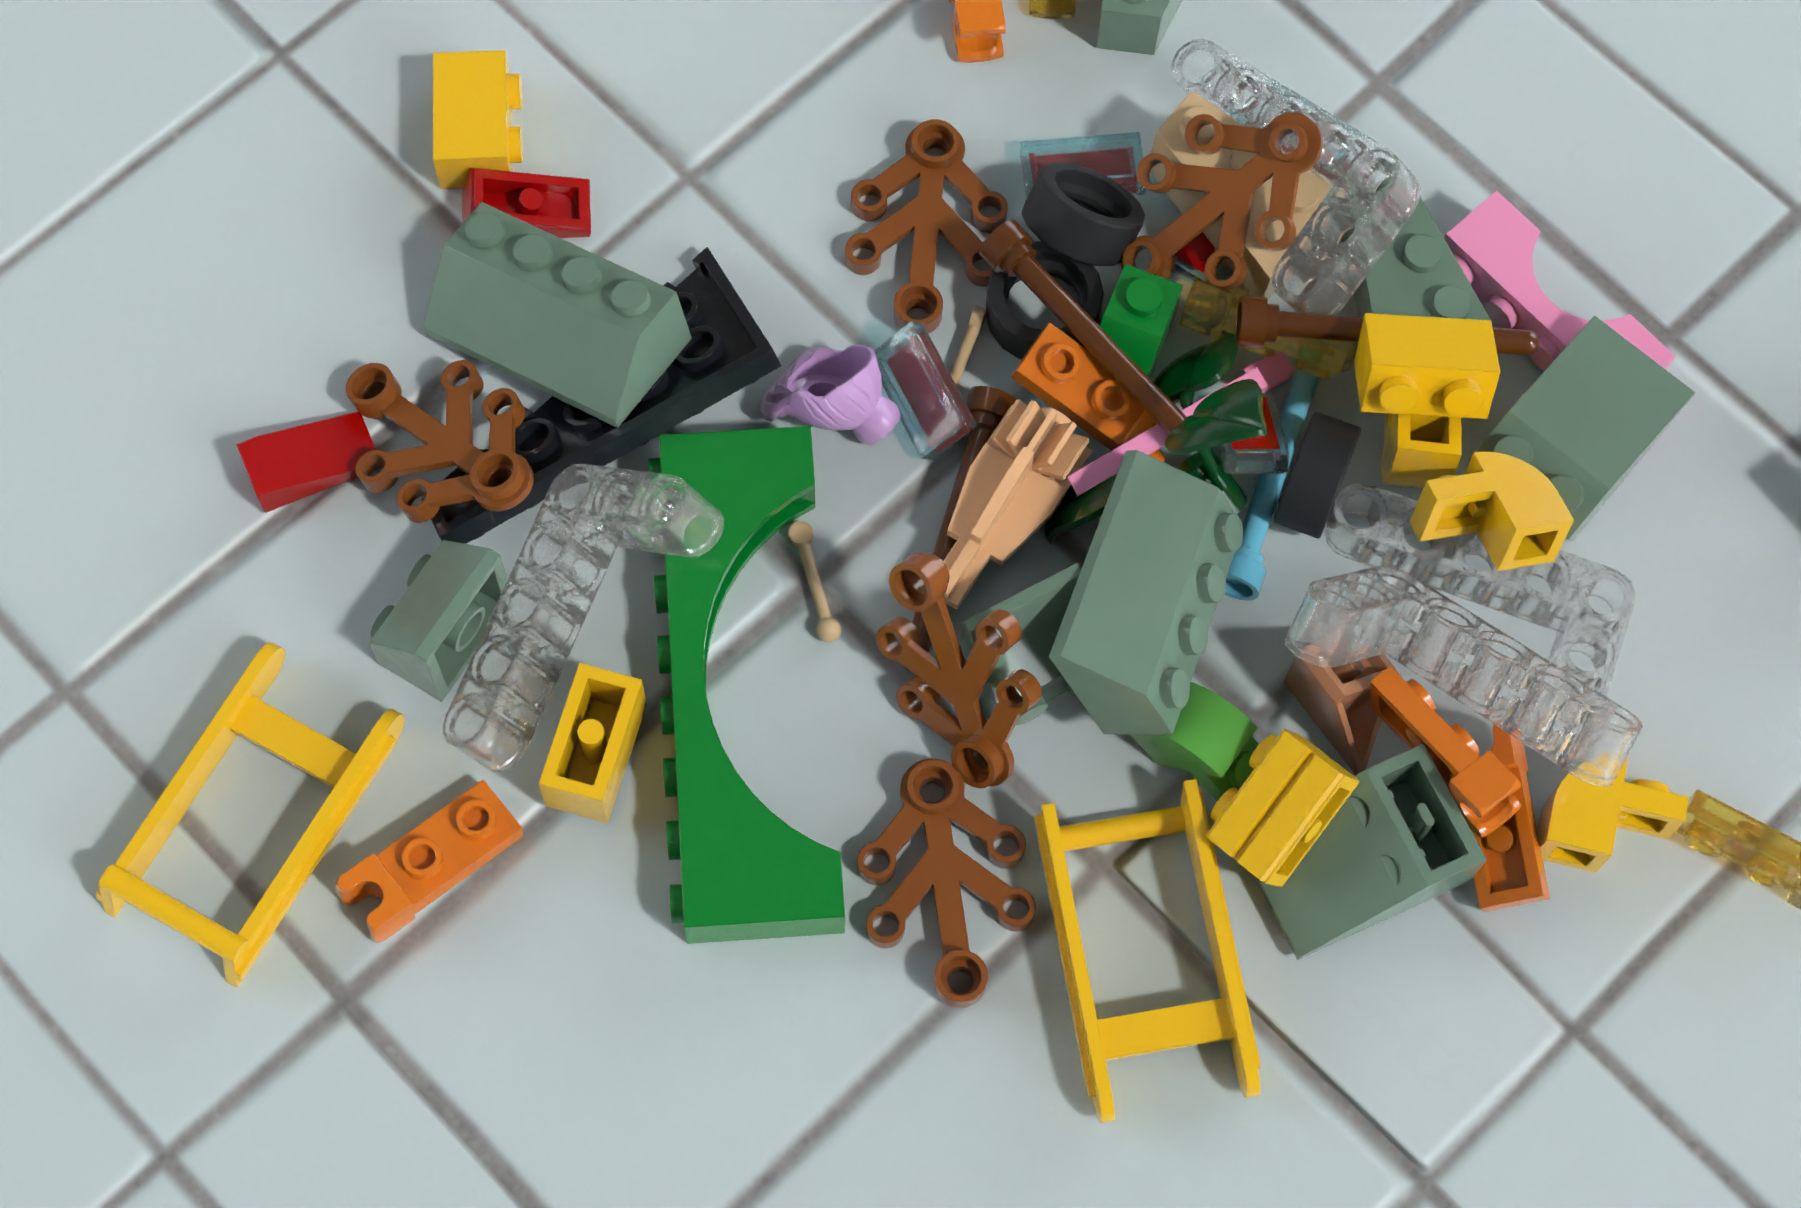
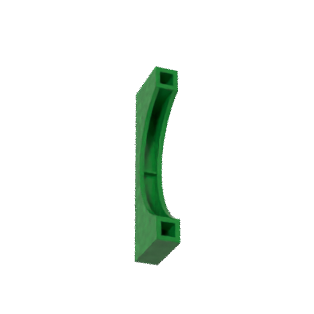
M811 426L659 435L660 458H648L651 496L662 495L663 516H651L653 553L665 554L666 575L654 576L656 613H668L669 635L657 636L659 673H671L672 696L660 697L662 735H674L675 758H663L665 797H678L679 820L666 821L668 859L681 860L682 884L669 885L672 925L684 924L687 944L845 933L841 852L817 843L796 831L772 813L752 793L735 770L723 749L713 724L706 694L710 641L717 616L727 593L741 570L774 534L793 520L815 508Z

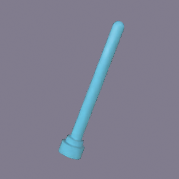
M1306 339L1275 429L1280 449H1268L1242 525V545L1234 554L1226 578L1224 595L1238 600H1254L1260 594L1266 576V569L1263 566L1264 558L1260 551L1329 350V340Z

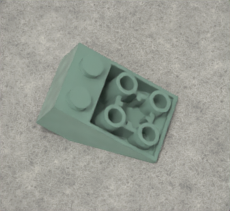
M1424 744L1355 775L1360 781L1282 887L1265 884L1255 877L1297 960L1471 881L1487 859Z

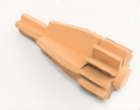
M1017 399L1009 407L989 440L971 464L947 530V535L957 541L943 561L950 575L947 591L943 596L946 607L949 605L957 610L989 559L1002 566L1052 517L1071 486L1067 476L1083 468L1090 457L1092 450L1086 447L1090 440L1088 437L1074 434L1073 431L1077 425L1060 411L1050 407H1044L1041 410L1036 401L1031 400L1027 406L1020 399Z

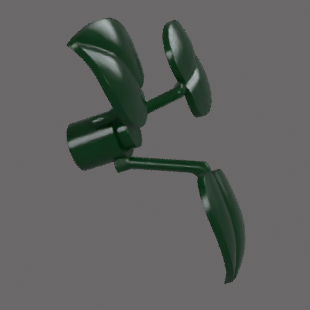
M1232 332L1227 333L1211 343L1198 346L1182 354L1157 375L1154 383L1171 401L1179 398L1182 409L1187 408L1193 404L1195 391L1208 388L1217 383L1232 366L1238 352L1235 335ZM1245 379L1213 392L1198 404L1193 415L1185 418L1183 422L1170 432L1165 441V447L1172 455L1198 452L1184 460L1177 469L1218 487L1235 514H1238L1244 508L1247 496L1220 458L1215 454L1212 447L1267 435V427L1263 416V393L1260 386L1253 379ZM1117 474L1077 496L1072 485L1070 486L1058 508L1046 522L1045 537L1050 544H1052L1058 534L1083 525L1102 515Z

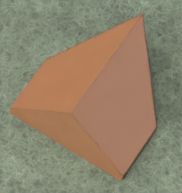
M1363 627L1304 645L1296 653L1283 682L1355 775L1366 770L1382 720L1372 710L1370 681L1389 666L1400 675Z

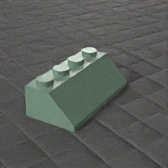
M483 202L478 205L443 245L423 323L426 335L617 428L692 339L676 291Z
M1138 450L1125 452L1049 658L1103 734L1173 735L1181 709L1185 707L1189 699L1190 683L1199 656L1204 653L1207 647L1208 630L1217 604L1224 597L1226 578L1234 554L1242 545L1243 526L1239 516L1233 512L1218 487Z

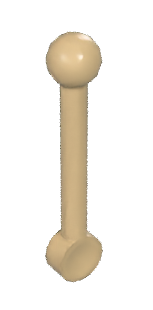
M977 305L973 309L967 331L947 379V384L953 395H955L977 336L986 319L987 309Z
M797 521L789 527L788 541L794 548H798L820 620L816 632L821 640L833 642L841 634V625L831 616L810 547L813 540V529L807 522Z

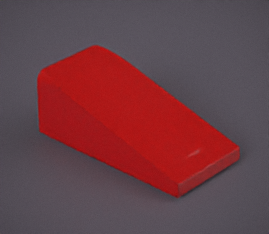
M479 168L469 169L462 190L463 222L483 202L559 238L590 236V179Z
M359 412L260 435L236 444L257 498L265 513L357 478L355 466L359 458L368 451L376 450L364 419Z

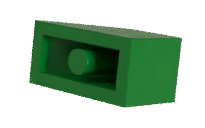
M1125 264L1104 312L1100 327L1151 378L1175 320L1183 285Z

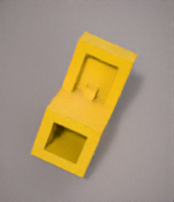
M1385 413L1384 448L1380 458V475L1383 484L1424 488L1426 480L1436 479L1443 475L1456 474L1462 456V425L1460 417Z
M1474 452L1464 475H1443L1436 479L1426 480L1409 523L1419 542L1476 532L1497 571L1554 562L1574 519L1554 485L1538 469L1521 459L1507 454Z
M1609 755L1587 760L1576 766L1565 776L1543 806L1537 828L1542 858L1544 861L1596 873L1612 856L1617 827L1669 839L1686 820L1689 797L1670 793V788L1667 785L1654 780L1638 779L1633 780L1631 783L1624 782L1628 757Z

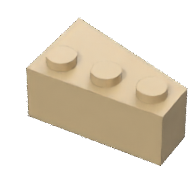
M1193 90L1156 131L1151 154H1162L1177 164L1233 170L1240 169L1257 155L1256 153L1221 148L1215 154L1204 155L1187 144L1185 139L1186 126L1193 117L1200 114L1211 115L1226 125L1243 126ZM1212 124L1205 125L1199 130L1197 139L1200 145H1205L1213 139L1215 131ZM1163 163L1155 165L1150 171L1158 183L1164 179L1166 174V168ZM1310 171L1300 174L1292 219L1296 226V237L1292 245L1285 250L1272 251L1260 245L1254 235V226L1257 219L1263 213L1269 211L1273 176L1254 191L1243 256L1247 266V275L1242 284L1249 291L1247 296L1267 297L1268 300L1327 229L1341 193ZM1171 189L1166 192L1182 214L1208 194L1206 192ZM1223 216L1203 231L1215 247L1214 252L1218 251ZM1276 220L1268 226L1266 231L1268 241L1274 242L1282 237L1284 233L1283 222ZM1226 259L1221 262L1224 268L1229 266L1234 272L1235 265L1232 259Z

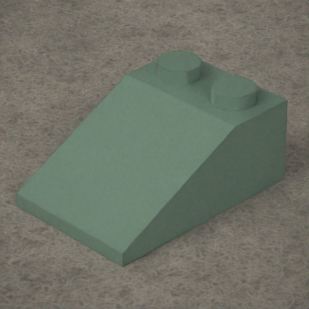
M1594 315L1510 408L1475 452L1507 454L1529 463L1542 472L1554 485L1574 519L1566 538L1574 541L1690 401L1695 392Z

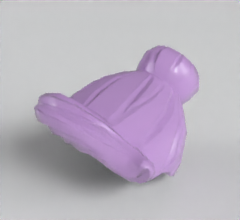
M862 344L851 345L844 350L819 347L816 351L807 350L799 354L765 393L760 402L761 414L765 415L767 421L772 422L776 418L781 420L784 416L789 415L820 429L852 430L861 443L873 445L888 436L898 423L901 415L898 405L882 396V378L874 349Z

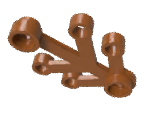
M1289 112L1281 114L1272 119L1266 128L1226 125L1208 114H1200L1193 117L1186 126L1185 139L1187 144L1197 152L1204 155H1212L1220 151L1221 148L1257 154L1238 170L1177 164L1158 153L1145 156L1137 167V179L1144 188L1158 194L1166 193L1171 189L1206 192L1208 194L1155 237L1146 235L1136 237L1135 241L1130 243L1123 253L1121 261L1122 270L1125 264L1137 268L1135 265L1136 256L1140 251L1149 249L1152 260L1150 265L1143 271L1169 279L1175 267L1174 254L1223 216L1218 251L1211 254L1207 259L1205 274L1209 282L1225 290L1237 288L1243 283L1247 275V266L1243 256L1254 191L1272 176L1269 211L1263 213L1257 219L1254 226V235L1260 245L1272 251H1282L1290 247L1296 237V226L1292 219L1300 174L1310 170L1317 163L1323 149V137L1318 125L1301 113ZM1212 124L1215 131L1213 139L1205 145H1200L1197 139L1199 130L1205 125ZM1289 133H1297L1299 137L1297 148L1291 153L1283 154L1281 151L1282 139ZM1163 163L1166 168L1164 179L1157 184H1152L1149 177L1151 169L1155 165ZM1276 220H1281L1284 224L1282 237L1274 242L1268 241L1266 236L1268 226ZM1232 259L1235 265L1234 273L1229 279L1221 281L1217 275V269L1222 261Z
M939 119L924 121L911 131L905 144L906 156L874 179L862 180L854 186L851 193V208L855 216L861 220H878L887 210V198L920 177L918 196L869 232L853 235L845 246V262L847 267L855 274L868 275L879 268L882 253L914 231L909 283L903 285L895 295L894 319L902 331L915 336L920 334L922 336L933 332L942 320L943 298L940 291L933 286L939 233L966 261V276L973 284L982 287L988 286L992 271L983 272L976 269L973 265L976 261L983 260L979 254L983 242L942 198L944 179L972 206L971 221L978 230L992 233L998 226L1006 222L1008 211L1006 199L1000 193L990 191L963 162L965 143L961 134L950 123ZM929 148H939L945 154L942 156H930L924 152ZM864 195H874L880 201L873 206H866L859 199ZM985 206H992L1000 213L995 217H985L980 214L979 210ZM860 248H867L874 255L867 260H860L853 255V252ZM921 308L927 311L929 316L918 320L910 318L907 313L911 309Z
M466 360L455 361L449 364L441 374V384L446 390V426L401 396L402 389L399 382L384 364H365L350 375L346 383V394L362 416L377 420L388 418L425 444L424 446L387 453L383 450H371L363 454L356 463L355 472L368 491L383 493L391 489L400 476L457 466L468 474L434 483H428L424 479H413L406 482L399 489L396 500L398 506L410 521L415 523L426 522L438 513L440 506L476 500L487 510L504 511L517 506L528 496L533 486L534 474L527 460L515 453V428L523 422L526 410L513 390L508 388L494 390L483 402V413L490 422L489 451L484 453L473 445V400L481 394L484 382L471 362ZM469 377L464 384L455 386L461 379ZM511 405L507 412L497 415L501 408ZM384 466L379 474L370 476L375 469ZM426 496L420 504L411 506L415 499Z
M912 554L891 570L889 585L893 596L903 607L913 612H921L937 659L919 646V631L907 618L895 617L877 631L876 643L880 652L892 661H899L915 674L914 677L897 690L896 698L898 705L907 716L913 719H920L954 747L951 754L952 765L961 774L966 784L975 788L998 786L1007 780L1014 770V756L1007 741L1020 715L1034 706L1041 699L1042 695L1041 686L1036 677L1026 670L1017 669L998 683L996 687L998 703L987 722L979 702V698L1000 655L1019 642L1021 638L1020 624L1008 611L998 609L991 612L977 624L975 629L977 640L967 661H965L943 598L950 579L949 570L942 559L934 554ZM995 628L1001 633L1002 637L998 635ZM1015 688L1021 692L1022 696L1018 694ZM941 695L953 704L958 718L939 705Z
M931 758L916 762L903 775L900 784V797L903 807L876 841L867 843L861 848L857 857V870L859 876L868 884L882 885L887 883L896 871V855L924 824L927 843L926 852L887 902L870 911L866 919V935L869 941L879 948L887 949L898 945L905 934L906 920L933 887L943 957L935 968L934 988L944 1003L952 1007L964 1008L975 1004L982 998L987 986L988 971L984 961L977 954L970 952L960 884L995 909L997 921L1003 928L1009 931H1022L1030 926L1035 916L1036 903L1033 896L1027 890L1010 887L954 846L951 822L986 844V854L993 865L1007 869L1018 865L1023 859L1026 839L1017 827L1000 824L964 797L965 785L963 778L953 768V765L941 759ZM927 784H936L943 789L944 796L939 801L929 802L921 796L920 790ZM1008 837L1016 842L1018 850L1013 855L1003 856L995 850L993 844L999 838ZM872 854H881L887 858L889 865L883 872L873 873L865 867L864 861ZM1010 900H1019L1026 905L1028 913L1021 919H1012L1005 914L1003 906ZM880 917H890L896 921L898 929L893 935L881 936L875 932L873 928L874 922ZM955 972H964L971 977L973 985L966 992H956L948 985L947 980L949 976Z

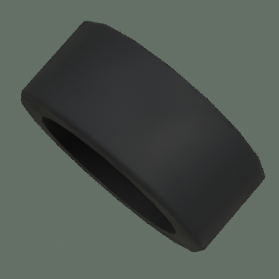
M1053 162L1042 167L1021 212L1026 226L1039 240L1065 256L1094 266H1115L1121 263L1126 247L1135 241L1145 219V213L1139 201L1127 189L1109 177L1090 168L1060 162Z
M1042 241L1033 242L1031 246L1036 250L1035 259L1052 277L1060 278L1075 289L1079 295L1080 306L1098 324L1104 292L1100 275L1093 265L1065 256ZM993 269L988 284L985 305L989 331L1002 349L1022 360L1042 330L1026 326L1015 319L1010 312L1008 305L1009 292L1015 283L1021 281L1017 275L1009 277L1005 272L997 273ZM1066 327L1058 328L1062 332L1067 334L1069 337H1071L1073 340L1078 342L1080 345H1082V343Z
M1317 411L1313 413L1275 512L1274 523L1317 539L1322 536L1360 436V427Z

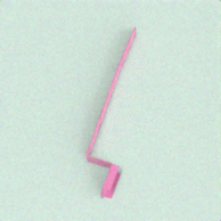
M1274 350L1239 370L1240 372L1244 370L1245 374L1225 386L1237 381L1253 379L1258 383L1264 394L1290 379L1291 375L1289 373L1294 369L1284 351L1278 354ZM1206 397L1181 411L1187 417L1193 415L1195 408ZM1157 424L1067 476V479L1077 496L1117 474L1126 451L1138 450L1149 455L1165 446L1168 433Z

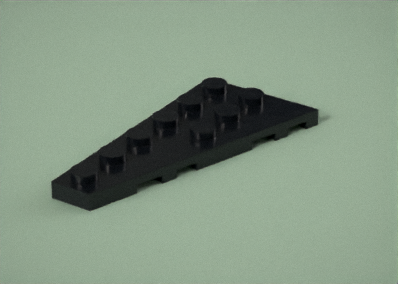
M708 247L692 260L696 269L676 287L669 282L663 285L677 292L692 339L618 428L553 396L534 413L525 407V418L515 428V453L523 456L532 468L534 482L530 493L520 504L504 511L487 510L476 500L440 506L438 513L431 521L441 541L446 540L467 544L481 537L500 524L536 506L541 501L580 479L588 477L603 466L635 448L645 445L651 439L690 417L700 414L706 408L745 386L755 383L761 377L781 367L770 343ZM480 449L484 453L489 451V449ZM457 467L443 480L468 474Z

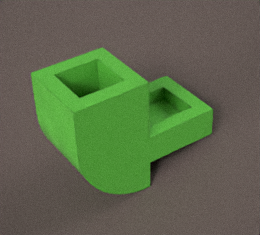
M1193 682L1190 683L1189 699L1185 707L1181 709L1173 735H1131L1158 765L1189 771L1216 801L1230 788L1240 789L1254 770L1249 766V760L1259 745L1252 737L1258 727L1245 714L1221 696Z

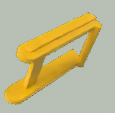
M273 642L265 644L253 658L116 863L111 864L104 871L99 881V889L96 892L97 900L103 903L104 912L116 917L125 902L221 956L223 958L225 981L236 988L248 973L391 753L405 723L404 714L393 708L388 709L376 722L357 753H354L261 701L279 674L285 660V649ZM237 735H240L333 787V790L240 932L236 934L141 880V878Z
M1197 779L1183 782L1180 806L1059 826L1055 803L1041 805V814L1034 816V823L1088 1098H1093L1099 1122L1105 1123L1115 1120L1114 1102L1106 1061L1229 1040L1243 1096L1247 1098L1260 1095L1258 1069L1261 1067L1214 844L1206 836L1210 830L1202 788H1198ZM1186 832L1220 998L1097 1020L1064 852Z

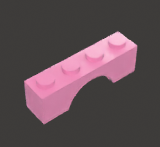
M1495 191L1447 232L1444 239L1491 319L1492 324L1497 328L1530 330L1536 333L1539 338V347L1529 356L1541 370L1545 371L1590 320L1578 318L1561 310L1543 293L1535 278L1532 263L1534 247L1541 231L1498 191ZM1631 314L1603 321L1656 363L1668 370L1676 356Z

